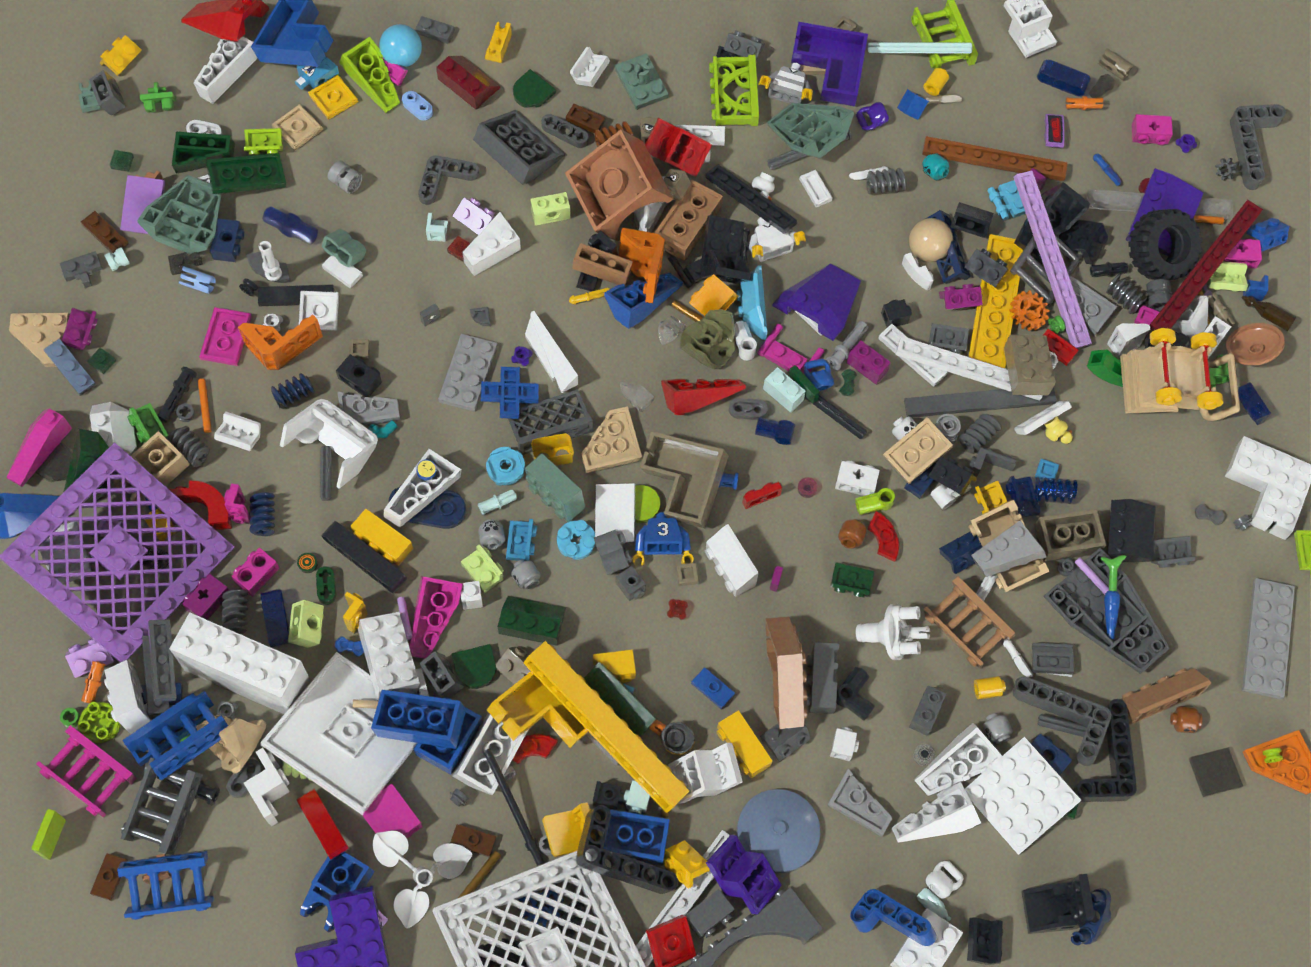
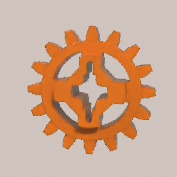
M1031 290L1026 293L1022 291L1013 298L1014 300L1010 303L1013 307L1009 311L1014 313L1011 318L1017 319L1015 324H1022L1021 329L1027 327L1028 331L1032 329L1037 330L1046 324L1045 321L1049 319L1046 314L1050 310L1045 309V306L1048 304L1042 302L1043 297L1038 298L1037 292L1032 295Z

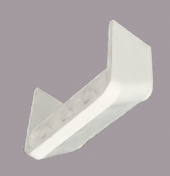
M320 399L284 424L280 446H286L295 438L305 444L313 443L318 439L326 446H330L333 451L345 459L342 462L336 486L340 489L360 473L376 448L378 438L373 432L328 400Z

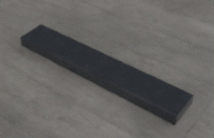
M719 164L705 174L707 180L783 234L797 224V220Z

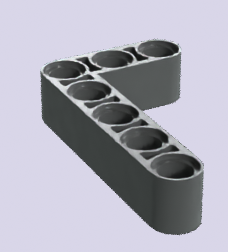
M1282 105L1239 106L1230 119L1243 184L1249 190H1256L1265 177L1255 129L1279 126L1286 114V110Z
M1022 676L1017 678L1012 692L1017 700L1087 726L1077 753V760L1084 766L1092 765L1096 760L1111 720V711L1102 705L1029 677ZM1023 686L1027 691H1022L1018 687ZM1038 694H1044L1047 698H1040ZM1057 701H1062L1066 705L1061 706L1057 703ZM1076 709H1083L1085 713H1079ZM1096 716L1103 717L1105 721L1098 720ZM1090 734H1096L1099 738H1092ZM1083 751H1089L1092 756H1086Z

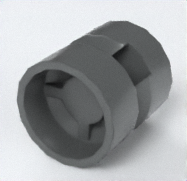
M1165 279L1152 280L1146 285L1147 296L1149 297L1148 307L1159 312L1172 297L1170 295L1172 294L1171 282Z

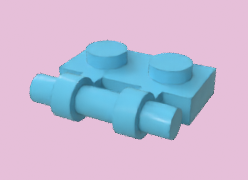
M1014 180L999 185V192H996L994 187H990L987 190L990 201L994 202L997 208L996 212L1003 220L1009 218L1008 213H1011L1013 218L1026 214Z

